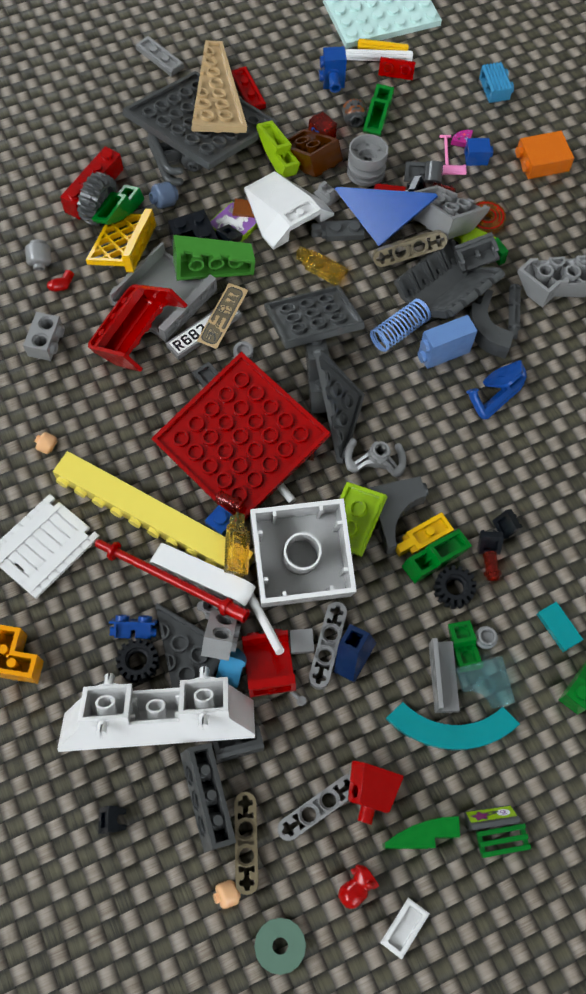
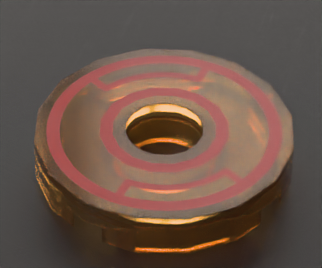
M484 200L475 203V205L483 207V205L489 206L490 210L485 216L491 218L490 220L483 218L476 228L486 233L492 232L496 234L499 232L506 221L504 209L493 201Z

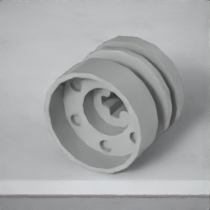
M363 134L355 137L350 142L347 175L354 184L370 187L382 182L385 177L388 157V145L385 140L373 134Z

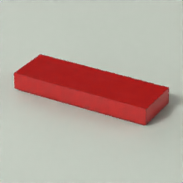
M247 67L232 70L235 86L242 100L259 110L266 108V102Z

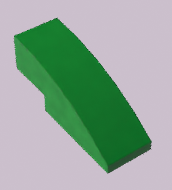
M381 84L376 85L364 124V133L381 136L394 96V87Z
M124 184L118 193L111 192L93 216V222L110 225L129 216L145 199L140 188Z
M457 529L427 545L424 550L409 557L402 565V568L413 583L416 584L470 549L472 545L461 530Z
M459 816L442 817L413 825L382 844L383 849L436 848L435 839L460 838Z

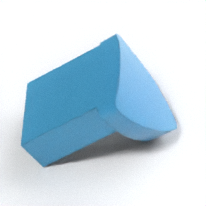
M236 648V652L230 653L229 661L219 659L220 663L216 678L228 677V684L236 688L239 686L243 667H246L247 663L245 654L239 648Z

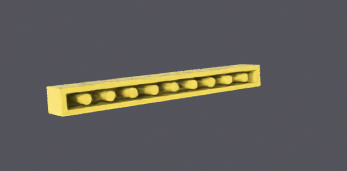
M68 451L52 471L56 477V482L64 488L69 486L80 497L85 498L87 496L92 499V502L98 507H107L116 517H125L134 527H143L152 537L157 539L161 537L166 540L165 542L169 546L176 549L179 547L185 553L242 579L254 561V552Z

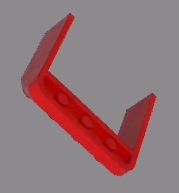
M133 284L124 292L90 339L88 348L116 366L141 372L143 368L129 357V354L140 344V339L151 328L156 316L162 313L163 307L186 308L188 305L171 288Z

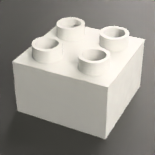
M344 498L250 509L262 608L351 597L357 592Z

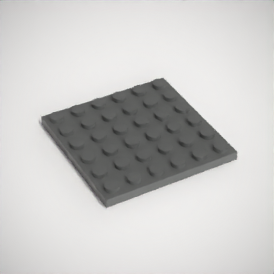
M196 71L123 108L124 117L208 170L259 140L257 124L272 120L278 127L279 122L239 98L247 123L246 133L192 131L193 113L200 73Z

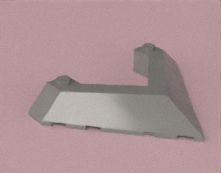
M578 255L570 259H565V256L549 257V260L530 258L517 271L526 295L541 307L545 306L553 297H586V255Z

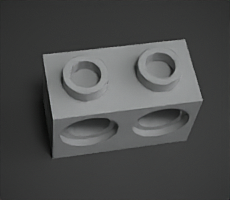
M36 312L23 344L29 357L48 361L52 360L53 355L58 351L59 339L63 337L65 331L60 316Z
M211 609L201 656L229 661L230 653L236 652L241 624H237L236 619L228 615L223 616L220 614V611Z

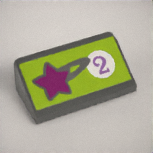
M511 805L464 812L466 827L469 831L515 825L521 822L520 817Z

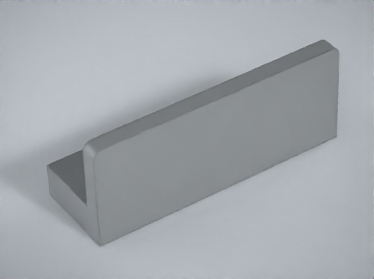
M432 638L429 643L435 713L459 712L453 641L438 642L437 638Z

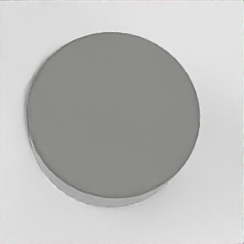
M241 341L234 346V358L242 351L250 360L252 359L254 353L253 346L250 343Z

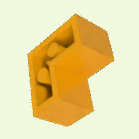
M0 625V678L38 684L44 661L36 654L23 652L28 635L21 628Z

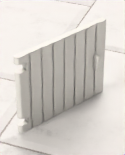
M51 494L43 499L27 516L0 539V568L35 599L50 587L60 575L100 538V535L95 531L88 536L86 533L90 530V527L63 504L58 502L55 506H52L51 504L55 501V498Z

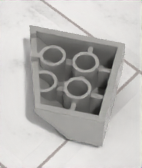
M438 185L414 191L436 193L438 197L415 216L413 220L422 223L428 230L443 231L448 240L471 232L490 210V207L487 205H483V207L474 204L475 200L458 198L457 193Z

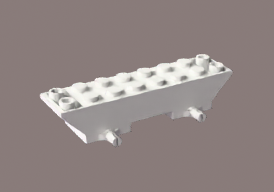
M206 666L205 673L203 667L199 669L200 677L180 680L179 688L133 691L132 684L114 683L115 675L110 673L109 676L107 673L105 674L103 684L83 687L82 697L64 713L57 749L58 752L255 738L254 700L229 685L228 677H209L210 670Z

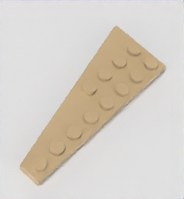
M205 40L191 130L194 132H232L235 134L247 132V123L222 41Z

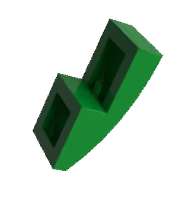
M471 621L448 624L450 640L453 641L454 656L459 673L482 669L483 663L476 646L477 638Z

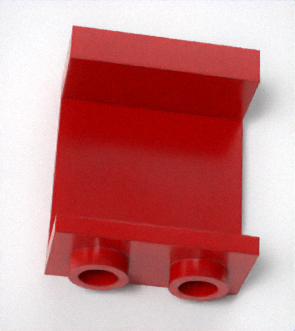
M274 629L284 648V653L281 655H276L265 633L251 632L246 636H242L243 651L247 659L246 674L249 697L296 691L288 630Z

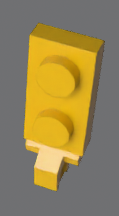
M441 512L407 531L401 538L403 542L397 544L395 552L399 557L409 551L411 554L418 553L425 549L427 545L454 532V528Z

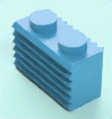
M502 62L484 64L481 68L479 80L489 103L510 100L511 94L514 91V84L508 78V69L504 68Z

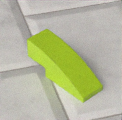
M272 120L257 124L256 128L264 150L277 173L285 178L297 175L300 162L290 151L292 144Z

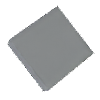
M312 628L290 630L291 654L314 653Z

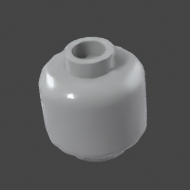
M31 240L25 246L26 263L32 266L34 270H45V267L51 264V247L44 240Z

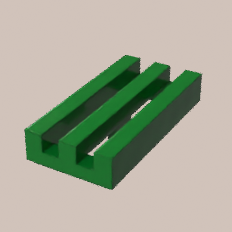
M525 823L476 832L481 858L530 850L531 845L528 842L529 837L526 834ZM520 831V835L484 842L482 838L488 835ZM520 840L523 843L522 846L489 852L485 851L486 846Z

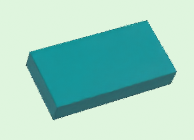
M557 601L536 614L562 652L583 641V638Z

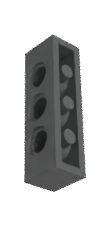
M207 743L187 748L180 756L203 852L206 853L236 843L212 744Z

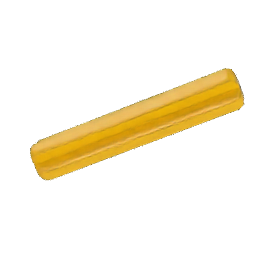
M361 38L358 40L357 46L358 49L372 50L409 49L408 44Z

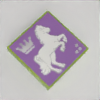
M231 201L210 222L215 233L217 229L228 224L243 234L240 241L243 242L258 228L255 218L233 216L234 202Z

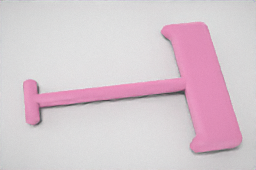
M440 135V138H444L446 164L443 165L442 175H466V164L449 165L447 138H452V136Z

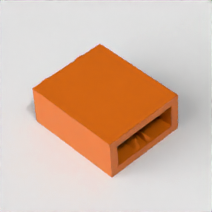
M562 130L520 138L515 150L516 157L521 162L522 171L525 172L528 179L569 172L575 159Z

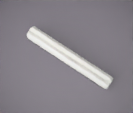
M345 49L347 60L380 61L381 57L412 61L413 51Z

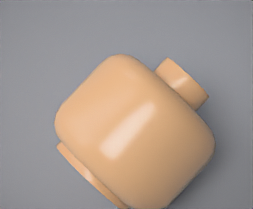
M43 432L41 436L37 435L34 441L37 443L35 448L37 451L49 454L58 442L57 437L48 432Z
M233 880L217 884L215 888L216 893L213 894L215 903H219L222 909H228L237 905L241 898L240 892L237 890L236 883Z

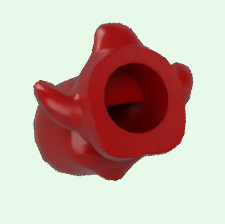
M361 864L355 865V868L351 869V873L354 875L353 879L344 883L338 892L340 902L348 909L359 907L368 897V891L379 887L371 872Z

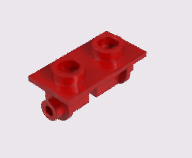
M381 57L378 75L413 80L416 62Z

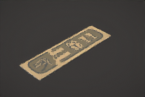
M228 283L197 342L215 349L218 348L248 292L247 289Z

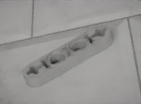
M340 602L331 603L325 614L309 674V683L316 690L326 688L330 681L347 615L345 605ZM338 608L343 615H339L336 624L332 623L333 613L330 611H335ZM327 629H334L337 632V638L328 640L324 633ZM327 650L331 653L332 658L328 662H323L318 657L319 653ZM316 664L324 667L322 677L326 681H321L320 684H317L316 679L313 678V676L318 675L320 668L315 667Z
M351 774L342 776L283 818L278 824L279 837L285 841L296 839L349 801V790L342 794L345 799L341 801L339 794L333 788L337 786L338 791L345 786L344 780L350 782ZM327 793L333 794L336 798V803L331 808L325 807L322 803V797ZM305 808L315 810L316 818L314 821L306 822L303 820L302 811ZM297 814L299 822L305 828L300 830L298 825L293 829V836L289 834L283 835V824L287 822L288 825L296 822L293 816Z

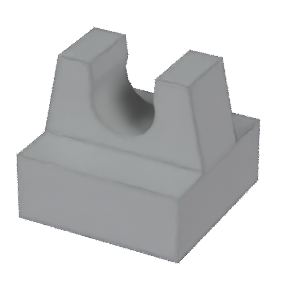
M326 181L320 183L318 190L313 192V195L323 200L328 207L340 198L337 191Z

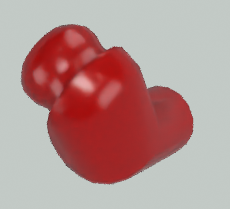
M65 270L61 278L48 281L47 288L54 292L67 290L74 277V273L70 270Z

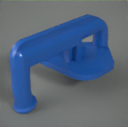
M519 360L493 371L484 379L483 384L486 387L501 388V390L484 405L478 395V388L466 391L481 419L490 418L522 389L527 378L526 369L522 361Z

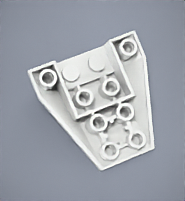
M275 171L244 187L261 236L273 250L288 242L290 231L313 218L318 223H321L334 216V212L323 200Z

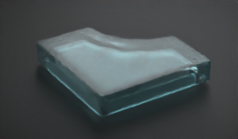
M502 656L456 668L463 692L474 691L480 693L487 699L491 708L515 702Z

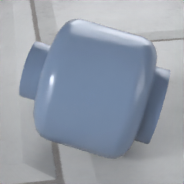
M167 181L154 184L149 193V200L158 209L172 207L176 204V200H178V190L175 185Z

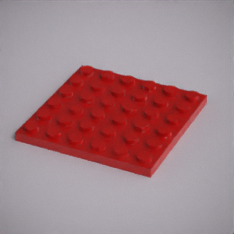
M241 351L151 439L216 504L222 506L235 516L236 522L240 526L250 516V509H257L331 436V433Z

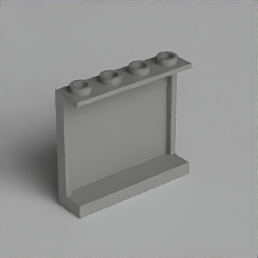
M161 242L151 250L144 260L138 263L134 273H128L124 280L118 286L113 287L109 294L112 305L115 306L124 292L133 284L171 288L188 306L186 308L163 307L162 313L156 316L149 329L153 334L168 342L217 291L216 278L211 274L205 279L177 281L173 256L165 251L164 243Z

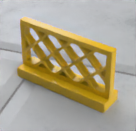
M145 209L143 214H130L115 224H105L86 258L87 265L124 266L126 272L134 273L156 227L153 209ZM108 242L110 243L106 246L101 247V245L106 244ZM127 243L126 246L121 247V248L119 247V246H121V245ZM114 248L116 249V250L113 251V252L107 253L108 251H110V250H112V249H114ZM101 254L104 255V256H102V257H100V258H95V257H97V256H99V255H101ZM119 255L122 256L121 259H113Z

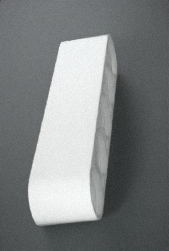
M160 543L149 562L151 565L222 600L229 597L233 600V603L244 608L256 588L245 579L164 543Z

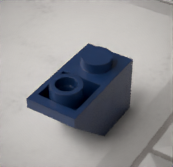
M352 624L348 626L338 645L334 673L355 683L377 643L370 633Z

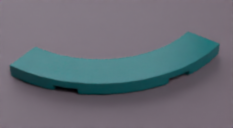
M404 702L386 717V720L405 736L426 746L444 750L480 748L500 740L520 725L504 707H501L488 718L465 725H449L434 722L417 714Z

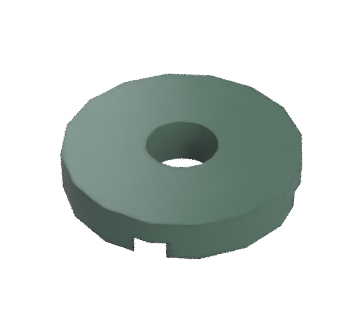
M275 918L269 920L262 925L256 935L254 945L256 958L261 966L270 973L282 975L292 972L300 965L305 956L306 942L303 932L290 919ZM280 937L284 938L288 943V948L283 954H278L273 950L274 940Z

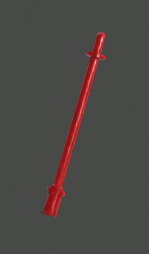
M100 539L95 541V546L107 552V557L110 561L119 558L217 607L223 616L228 615L243 624L247 621L250 610L233 603L231 598L228 597L222 600L121 550L119 542H114L111 545Z

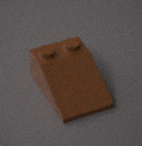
M303 129L287 138L292 144L290 151L300 162L299 169L303 173L318 177L324 171L334 168L339 162L343 161L339 139L309 129Z

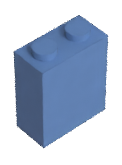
M465 315L423 332L418 358L421 363L425 364L427 369L470 353L478 331L470 317Z

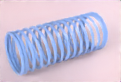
M414 299L396 312L395 315L393 314L379 324L378 327L371 330L370 337L372 342L380 351L386 352L393 345L399 343L400 340H403L406 335H410L416 328L431 319L430 309L421 299ZM415 302L420 303L425 308L428 314V319L426 318V314L423 311V309L419 305L415 304ZM415 305L423 312L425 318L422 317ZM409 310L412 312V314L414 315V317L417 319L418 323L415 322V320H414V318L412 317V315L410 314ZM406 313L410 316V318H411V320L414 322L415 326L411 323V321H410L409 318L407 317ZM403 316L407 319L408 323L411 325V328L408 326ZM400 319H401V320L404 322V324L407 326L408 330L405 329V327H404L403 324L401 323ZM397 322L400 323L401 327L404 329V332L400 329ZM393 323L397 326V328H398V330L400 331L401 335L397 332V330L395 329ZM390 326L394 329L398 337L394 335ZM387 329L391 332L394 339H392V337L389 335ZM375 332L378 333L379 338L381 339L383 344L386 345V348L380 344ZM384 332L388 335L391 342L386 338Z

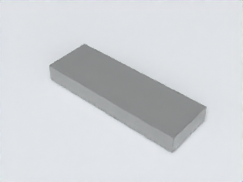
M147 36L136 44L137 51L171 77L184 69V63L151 37Z

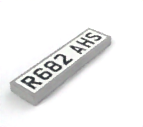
M239 310L235 314L231 324L242 317V313ZM212 312L166 342V347L178 360L202 345L197 340Z

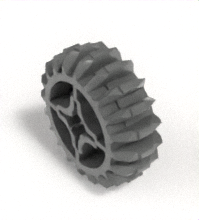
M102 172L92 173L90 177L88 176L78 196L77 212H79V217L90 225L99 226L101 224L93 222L92 218L110 193L117 191L114 178Z

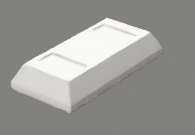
M408 897L380 943L402 960L430 913Z

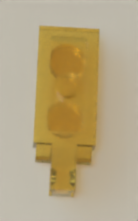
M300 246L296 251V259L302 262L306 270L335 286L339 285L348 273V268L314 250L309 251Z
M237 512L230 516V523L227 524L224 573L244 577L249 573L250 531H247V527H244L245 514Z

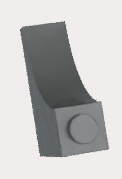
M421 476L370 487L371 490L387 495V500L377 521L386 555L395 553L397 547L395 529L400 518L413 507L425 502L428 488L426 483L422 482Z

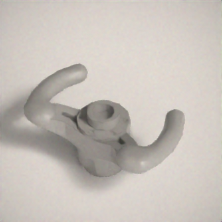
M351 438L344 453L348 471L357 473L364 467L386 469L394 477H400L404 474L407 459L401 443L395 444V450L399 459V463L396 465L390 457L391 450L389 445L383 441L374 442L367 453L356 461H353L352 454L357 440Z

